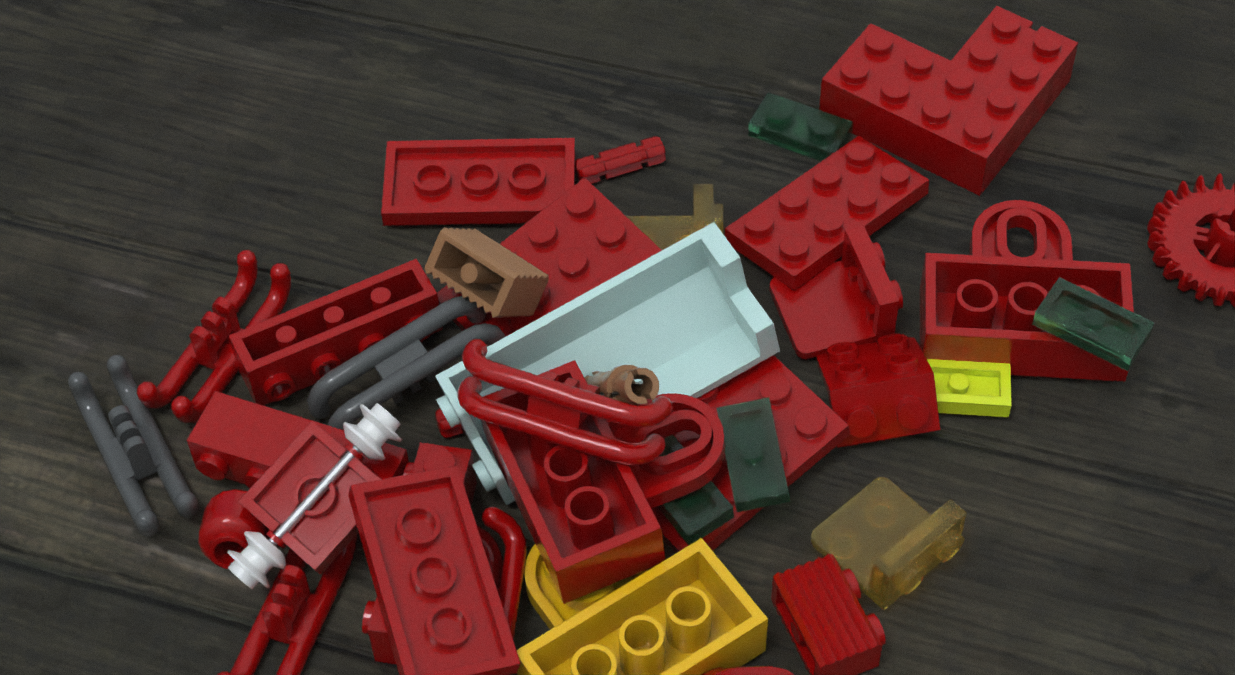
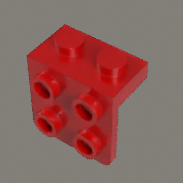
M864 225L845 229L842 261L832 263L795 291L775 277L770 281V294L795 353L802 359H810L817 355L827 353V348L836 343L852 342L858 346L877 342L881 336L895 333L898 310L903 308V296L900 286L896 280H889L885 271V258L882 248L878 242L872 243Z
M893 333L881 336L877 342L858 346L852 342H840L829 346L827 353L816 356L817 366L828 391L830 408L849 425L850 435L838 444L837 448L940 430L934 373L914 337Z

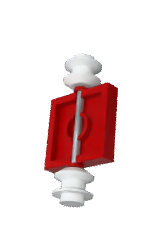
M376 403L369 410L366 406L360 404V409L364 416L357 425L347 422L343 423L345 438L353 446L347 443L343 447L312 420L238 501L269 529L266 533L270 537L269 539L260 532L245 531L244 535L248 546L241 553L231 550L227 551L234 559L228 569L253 590L259 582L266 588H269L270 584L266 574L272 567L284 569L287 565L285 554L277 545L282 549L288 546L321 575L359 533L348 497L350 485L380 480L376 474L362 463L365 458L360 453L362 452L369 459L384 460L385 456L381 446L388 439L398 442L402 440L395 433L401 425L400 422L381 405Z

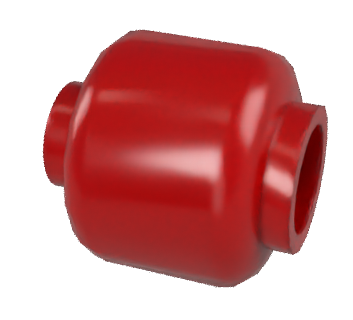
M245 490L222 491L212 497L205 507L198 536V544L201 551L211 562L224 569H228L234 561L227 553L228 550L241 553L248 546L244 535L245 531L260 532L267 539L270 538L266 535L269 529L238 502L247 492Z

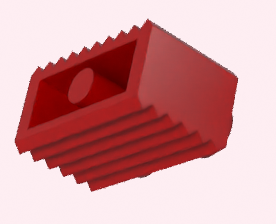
M830 553L824 558L818 557L813 562L808 561L804 565H797L794 569L788 568L783 573H776L772 581L771 600L773 606L776 607L778 615L781 617L782 623L786 627L787 633L790 634L791 641L795 644L796 651L799 652L806 670L809 671V675H857L879 666L882 645L886 643L885 633L878 617L874 613L866 615L858 601L861 598V591L852 570L849 568L841 570L834 555Z

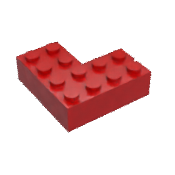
M996 6L953 59L948 60L870 23L822 78L819 117L980 196L1070 82L1078 42L1043 26L1038 31L1032 29V21Z

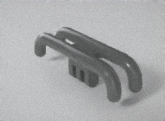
M462 296L454 297L326 373L310 390L307 399L309 412L316 419L326 418L330 412L328 403L330 397L340 388L375 368L381 381L345 402L330 417L327 425L344 430V422L352 424L363 416L360 404L371 410L376 403L381 405L392 399L396 405L404 400L402 391L409 388L411 393L414 394L422 389L419 384L420 380L425 378L429 383L437 380L435 377L437 375L436 371L461 356L465 346L471 340L480 339L487 346H490L503 339L505 334L496 325L479 324L486 318L484 308H477V304L470 303L469 298H463ZM467 316L470 322L477 324L461 331L429 352L426 351L419 341L458 317Z
M113 355L107 361V369L123 405L114 407L108 414L113 430L87 375L79 371L72 373L68 378V385L136 528L141 535L150 537L158 532L159 522L138 480L157 472L173 505L183 518L194 517L199 511V504L196 496L190 491L149 408H146L137 396L138 386L127 360L121 355Z

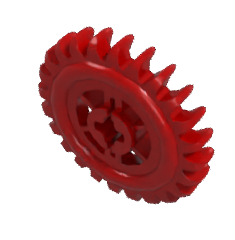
M1219 173L1215 178L1212 189L1209 190L1205 186L1204 177L1200 175L1195 182L1192 193L1189 191L1187 182L1182 181L1179 184L1176 196L1172 190H1168L1165 193L1163 201L1155 205L1152 213L1153 217L1149 220L1147 230L1150 236L1147 245L1154 252L1152 260L1156 265L1165 267L1163 276L1166 279H1179L1177 288L1182 292L1193 289L1195 290V299L1203 301L1209 296L1212 297L1214 305L1221 307L1225 300H1229L1235 308V182L1231 190L1226 189L1223 184V176ZM1209 222L1211 224L1210 229L1200 227ZM1198 249L1204 250V255L1206 256V258L1200 254Z

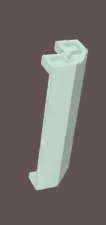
M713 222L487 347L488 351L485 357L491 361L535 375L574 360L584 377L587 375L593 376L592 372L595 371L607 372L621 365H634L637 368H647L654 372L659 381V392L657 395L677 393L698 398L780 352L774 323L747 287L739 255L716 223ZM463 361L435 376L445 394L436 399L451 428L460 423L480 460L472 464V467L486 492L497 488L503 501L508 505L515 501L486 439L481 419L468 414L460 406L457 398V391L461 382L465 378L473 376L465 369ZM634 379L635 382H639V381L642 380V379ZM480 380L482 382L480 393L482 397L504 389L503 387Z

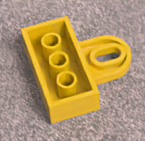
M702 538L648 571L645 570L566 604H563L536 544H534L527 556L524 573L527 595L532 606L550 630L516 650L521 663L517 675H701L718 667H741L766 651L768 618Z

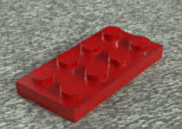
M857 136L725 228V237L735 250L795 291L842 257L845 229L864 225L868 235L871 236L926 196L929 191V179L864 138Z
M575 138L387 141L381 208L383 226L527 223L575 185Z
M458 465L350 485L348 497L399 675L516 674L521 663Z

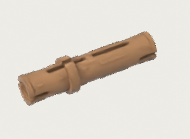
M621 365L607 372L595 371L592 372L593 376L587 375L584 377L587 384L600 387V392H603V396L628 404L648 403L646 399L653 400L659 392V381L654 372L647 368H637L634 365ZM634 379H642L639 382L634 381Z

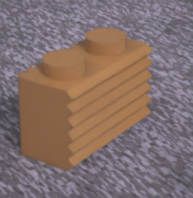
M444 227L439 232L425 265L426 274H432L433 279H440L441 284H447L448 289H454L455 293H462L463 298H469L470 303L477 304V308H484L485 313L492 314V318L532 316L549 280L546 273L475 228L473 230L470 228L467 230L462 228L460 230L459 228L453 229L451 227L448 229Z

